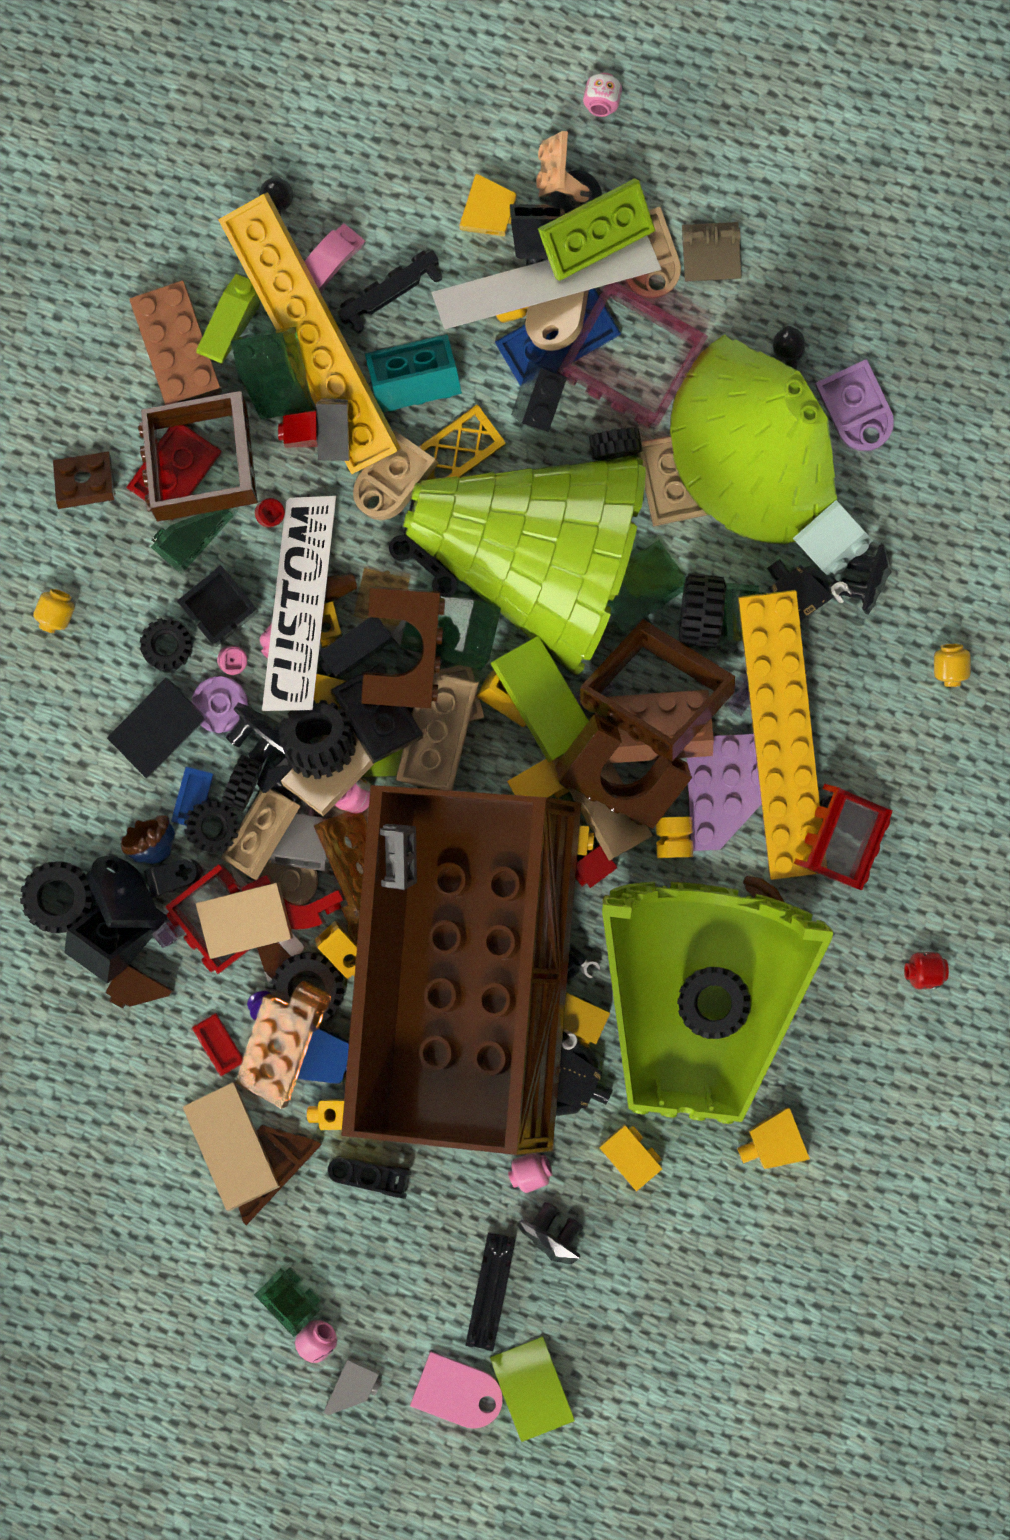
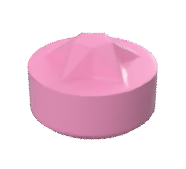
M229 645L220 650L217 663L225 673L236 675L245 669L247 656L241 648Z

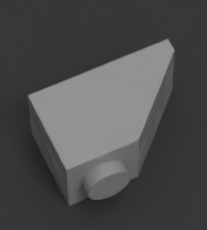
M348 1357L323 1413L331 1415L367 1401L370 1394L375 1396L382 1382L381 1379H378L380 1371Z

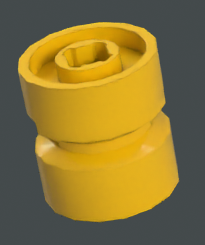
M665 817L659 820L656 824V834L660 836V840L656 842L657 858L694 857L693 841L689 839V835L693 833L692 817Z

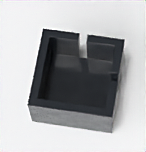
M221 565L177 600L178 604L195 624L201 621L197 624V627L215 648L235 632L232 628L235 624L240 628L259 612Z

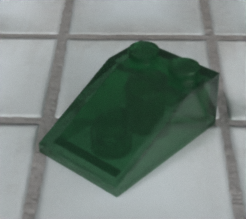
M296 327L244 335L231 341L237 371L260 420L314 410Z
M236 508L198 514L170 525L166 530L161 528L151 541L154 544L151 548L182 575L238 511Z
M660 540L629 559L618 595H615L613 601L608 600L607 606H611L610 619L621 635L683 593L686 577Z
M440 596V598H445L444 616L438 615L437 627H443L442 644H436L435 656H440V659L481 671L491 657L501 608L472 599ZM405 621L400 647L422 653L423 640L420 632L415 626Z

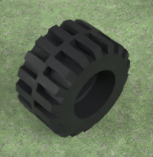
M693 573L687 575L683 589L679 624V640L684 645L716 648L722 631L726 596L724 577Z
M313 700L312 710H291L287 713L289 718H284L281 722L283 728H279V740L290 767H293L297 774L302 772L303 777L309 778L311 775L314 776V779H321L322 775H326L328 778L333 776V772L337 771L339 773L344 770V764L349 765L352 761L350 756H354L356 752V739L348 716H346L342 708L339 709L338 705L333 702L328 705L326 700H320L319 703ZM329 735L320 743L307 744L309 740L316 736Z
M47 862L40 867H36L30 875H27L25 885L21 887L22 898H20V904H23L24 910L22 911L24 915L28 916L29 922L32 925H36L40 930L50 933L67 932V929L93 910V903H95V897L88 884L87 874L78 866L67 862ZM55 880L68 883L74 892L73 905L69 911L63 914L50 913L42 903V892L45 886Z
M303 952L286 959L275 971L276 975L272 978L271 982L273 984L271 996H274L275 999L273 1003L276 1008L278 1007L281 1010L280 1014L290 1018L291 1022L302 1023L301 1025L320 1023L335 1014L344 1000L343 995L346 993L344 975L327 957L321 955L322 953ZM305 971L315 972L324 982V996L314 1005L300 1003L293 994L292 984L295 977Z
M721 967L699 969L685 980L684 985L679 990L680 995L677 999L679 1015L682 1017L685 1026L696 1035L707 1039L728 1037L739 1031L748 1020L747 1017L751 1012L750 1005L752 1001L748 991L749 988L738 974L729 969ZM709 986H720L731 997V1009L722 1019L710 1020L699 1011L698 997Z

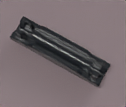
M424 250L411 259L413 263L404 269L402 266L395 268L388 273L387 276L389 278L381 284L376 281L363 290L365 292L364 295L357 299L351 297L340 305L341 309L337 311L343 324L351 323L354 326L355 332L359 334L364 330L360 315H372L419 285L420 278L425 273L434 282H440L442 280V273H438L436 266L439 265V260L435 252L431 250L427 253Z
M490 1232L487 1234L465 1346L494 1351L516 1241L515 1237Z

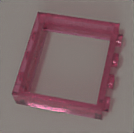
M615 282L604 285L583 323L579 336L572 342L557 371L567 377L566 381L568 384L575 386L578 383L587 388L585 393L597 400H600L602 397L611 402L610 407L621 414H625L627 411L634 415L636 423L642 424L647 428L650 425L656 427L662 420L708 336ZM609 297L692 345L654 413L571 365Z

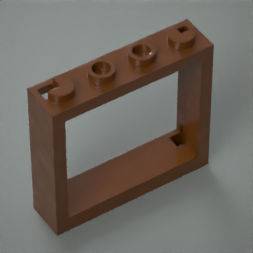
M242 391L141 410L142 422L139 423L138 430L140 437L144 438V445L140 446V453L143 463H146V470L142 471L144 485L148 487L149 495H145V501L147 503V511L153 513L157 522L258 503L248 407ZM233 416L240 486L163 501L157 430Z
M643 619L580 686V701L588 711L596 712L605 718L607 722L626 731L635 741L645 743L657 755L665 756L673 761L735 692V676ZM643 647L714 691L673 738L668 737L600 694Z

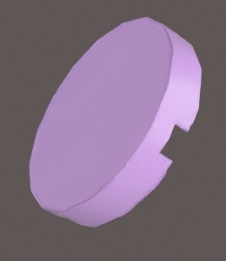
M222 676L211 677L200 683L192 697V703L207 717L201 726L208 731L216 733L230 732L239 721V715L234 711V707L238 702L248 706L247 695L242 686L233 679Z

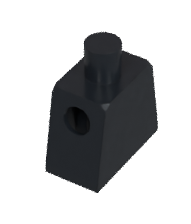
M510 204V218L516 257L526 259V266L542 262L543 259H548L538 228L565 215L564 205Z

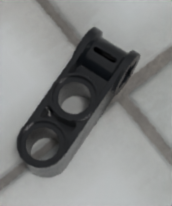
M337 1156L329 1163L327 1173L329 1178L336 1183L406 1199V1184L408 1176L412 1175V1170L347 1156ZM335 1163H346L349 1173L344 1177L336 1176L333 1172ZM363 1169H373L377 1174V1179L373 1183L364 1182L361 1178V1171ZM399 1176L398 1185L395 1188L396 1177Z

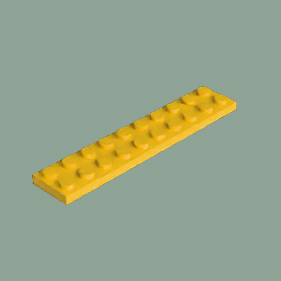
M269 193L255 198L218 219L315 406L321 398L348 400L350 460L345 461L350 473L354 474L400 450L401 447Z
M796 590L738 597L769 877L771 880L814 875L817 873L793 864L795 858L807 862L813 846L805 843V837L808 833L817 835L822 824V820L815 816V811L820 806L797 592ZM824 855L821 866L827 868L826 856Z

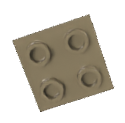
M738 222L682 225L685 282L741 279L740 228Z

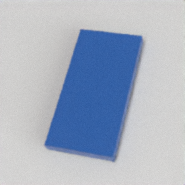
M595 288L588 291L582 330L576 340L567 347L553 351L537 347L527 334L525 325L495 341V344L521 387L529 361L560 371L621 335V332ZM559 331L550 332L546 339H554Z

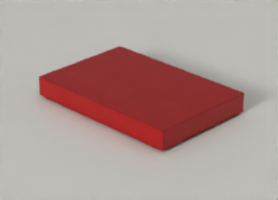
M186 425L169 427L158 442L163 501L191 496L222 453L220 449ZM143 463L126 488L145 501V495H149V491L143 481L142 471L146 470V463Z

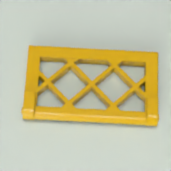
M476 404L421 444L419 448L427 451L429 448L435 447L434 458L436 460L438 448L455 450L453 466L438 464L436 468L452 470V473L447 477L457 476L459 478L505 446L506 442L484 414L482 408ZM473 416H476L480 422L479 430L462 428V425ZM454 430L458 431L456 447L439 444L440 440ZM461 431L478 434L476 450L459 447ZM481 434L490 435L494 443L483 451L479 450ZM458 451L475 453V456L461 467H456ZM435 469L429 475L427 480L436 479V477L434 476Z

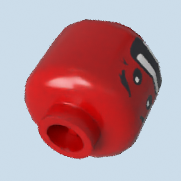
M918 952L911 956L909 963L905 964L904 975L906 980H909L915 989H937L947 981L949 966L947 960L943 959L937 952Z

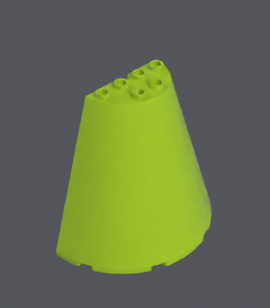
M641 882L619 886L610 890L609 895H604L601 908L628 1109L637 1114L657 1112L662 1116L670 1118L677 1117L678 1113H689L688 1117L697 1121H704L706 1118L717 1119L718 1122L724 1124H732L734 1121L742 1122L832 940L833 930L822 920L812 921L813 914L796 906L759 894H755V898H751V896L740 897L738 896L739 891L737 889L721 886L671 882L670 888H667V886L663 885L662 887H655V882ZM706 967L726 968L738 974L743 982L747 984L752 1000L750 1005L751 1012L747 1017L746 1023L736 1033L725 1038L707 1039L694 1034L683 1023L684 1021L678 1012L679 1004H677V999L680 995L679 990L684 985L685 980L699 969L701 970ZM709 986L698 997L699 1011L710 1020L724 1018L731 1009V997L720 986Z

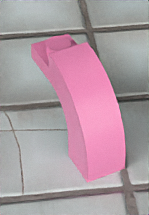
M344 223L336 231L332 230L304 261L320 293L323 292L338 270L365 243L363 238Z

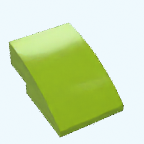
M543 1336L490 1357L521 1442L575 1421Z

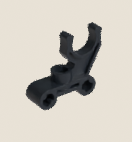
M411 500L409 511L413 510L415 500ZM405 527L404 535L395 536L389 543V552L392 557L399 562H407L412 558L434 576L432 581L433 591L440 590L441 587L438 583L441 579L448 578L452 580L450 583L452 590L446 594L440 592V598L450 599L454 597L458 591V582L455 577L442 566L441 562L407 536V528ZM405 542L409 543L410 551L407 555L404 553L399 554V556L395 554L397 543L402 545Z

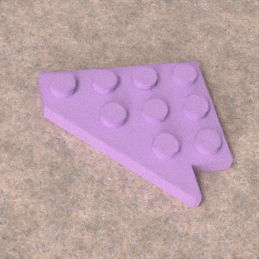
M753 734L713 736V756L686 758L692 776L688 783L689 817H692L693 833L690 834V840L693 841V851L720 850L761 805Z

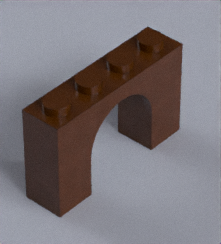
M370 586L368 617L400 619L409 622L415 626L422 636L423 651L417 664L404 673L363 672L362 704L431 709V703L437 702L438 685L433 684L434 673H439L440 656H435L436 644H442L443 627L437 626L438 615L444 616L445 598H440L439 591Z
M593 715L556 764L555 768L559 783L568 790L575 789L583 793L592 802L598 801L606 805L614 813H622L630 817L638 825L644 824L653 829L692 779L688 763L677 757L671 761L665 756H660L647 774L640 780L623 785L608 782L601 776V772L606 762L622 743L617 726Z

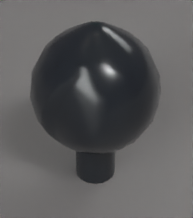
M278 176L266 180L260 188L259 196L269 193L280 216L281 212L286 210L293 200V190L290 184Z
M786 326L774 336L772 347L775 355L781 361H785L786 365L797 370V360L804 355L806 343L803 334L798 329Z

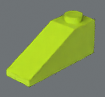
M237 273L235 274L219 300L196 353L219 363L224 362L260 307V299L249 278Z

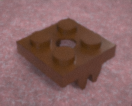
M109 451L53 460L55 496L58 509L115 500V482ZM81 472L91 474L88 481L83 483L75 481V476Z

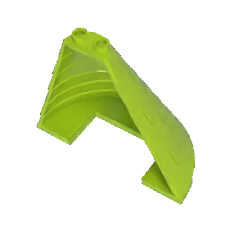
M725 334L711 343L701 352L688 372L685 373L673 401L669 433L672 438L673 460L678 475L695 503L708 516H713L717 521L725 525L727 530L763 543L785 545L789 544V542H796L793 538L837 500L828 418L800 371L761 351L757 352L736 339L732 340Z
M629 456L570 465L561 464L535 469L525 468L500 473L490 472L459 478L454 476L421 480L420 484L415 483L411 499L415 500L413 510L407 511L403 527L407 528V536L441 562L461 582L464 581L486 603L493 605L530 639L539 636L548 653L571 674L578 675L585 667V663L581 662L582 659L590 661L601 640L611 616V606H607L608 600L613 601L615 595H618L626 572L638 527L631 520L632 517L638 516L642 508L646 476V469L642 466L644 460L638 456Z

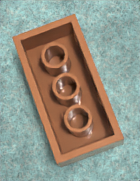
M182 280L130 298L129 300L165 405L222 393L212 360L196 353L203 334L184 281Z
M694 690L611 696L607 698L668 737L673 738L709 698V691ZM594 712L595 716L605 720V718ZM712 719L697 733L677 758L713 756ZM618 727L622 743L606 764L657 760L660 756L651 747L641 741H635L626 731Z

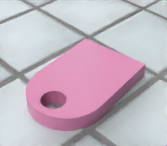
M430 1351L410 1406L463 1427L481 1428L490 1424L498 1416L502 1407L503 1397L498 1382L490 1374ZM485 1396L492 1397L496 1402L495 1408L490 1412H484L479 1407L480 1399Z

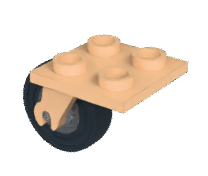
M561 131L542 141L539 147L538 158L541 160V171L537 175L536 186L539 189V197L549 196L551 197L552 205H564L566 214L601 196L602 191L599 183L591 174L581 170L565 171L568 132Z

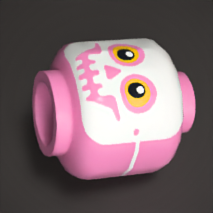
M609 73L593 75L586 83L583 96L585 107L591 114L598 117L612 114L619 107L622 85L618 79Z
M361 777L335 806L355 814L365 811L369 807L370 782Z

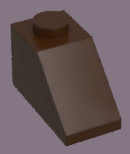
M129 965L127 969L111 981L105 993L111 996L109 998L110 1002L124 1009L125 1005L131 1007L171 996L174 990Z

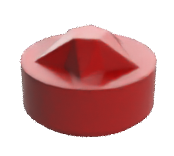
M274 498L260 501L255 508V518L263 527L277 526L283 521L285 516L282 503Z

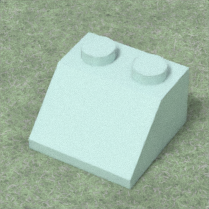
M837 500L793 538L826 575H831L832 577L842 573L846 569L847 564L856 556L866 552L869 544L873 542V539Z

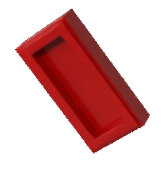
M217 1013L192 1027L220 1077L246 1062Z

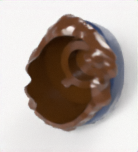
M159 815L146 821L137 820L135 827H128L127 834L121 839L122 851L124 854H128L135 862L159 864L170 856L176 831L166 815Z

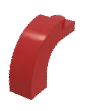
M269 874L241 887V889L245 891L273 884L274 881ZM341 889L308 905L293 904L283 897L291 929H308L326 923L321 912L325 911L329 915L341 909L340 903L346 900Z

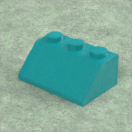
M448 334L365 353L375 399L382 412L395 411L399 408L421 405L425 402L462 394Z

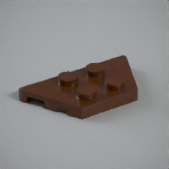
M262 1124L256 1132L280 1187L238 1207L242 1221L246 1226L322 1145L320 1141Z

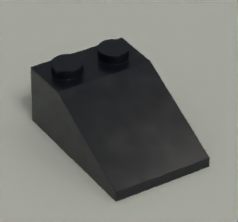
M97 906L67 929L64 953L108 984L127 969L165 923L167 915L157 909L162 919L158 928H108L100 908Z

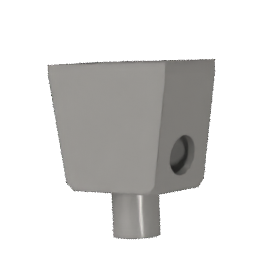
M300 801V808L271 855V864L325 871V819L314 817L315 810L304 801Z

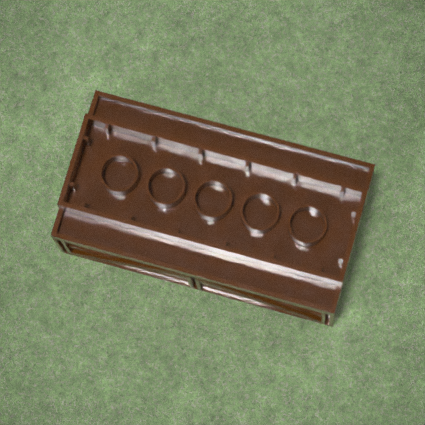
M370 786L341 1136L512 1155L553 1151L581 803L535 796ZM385 824L416 826L417 883L405 890L381 886V880H385L386 849L385 836L380 835V828H383Z

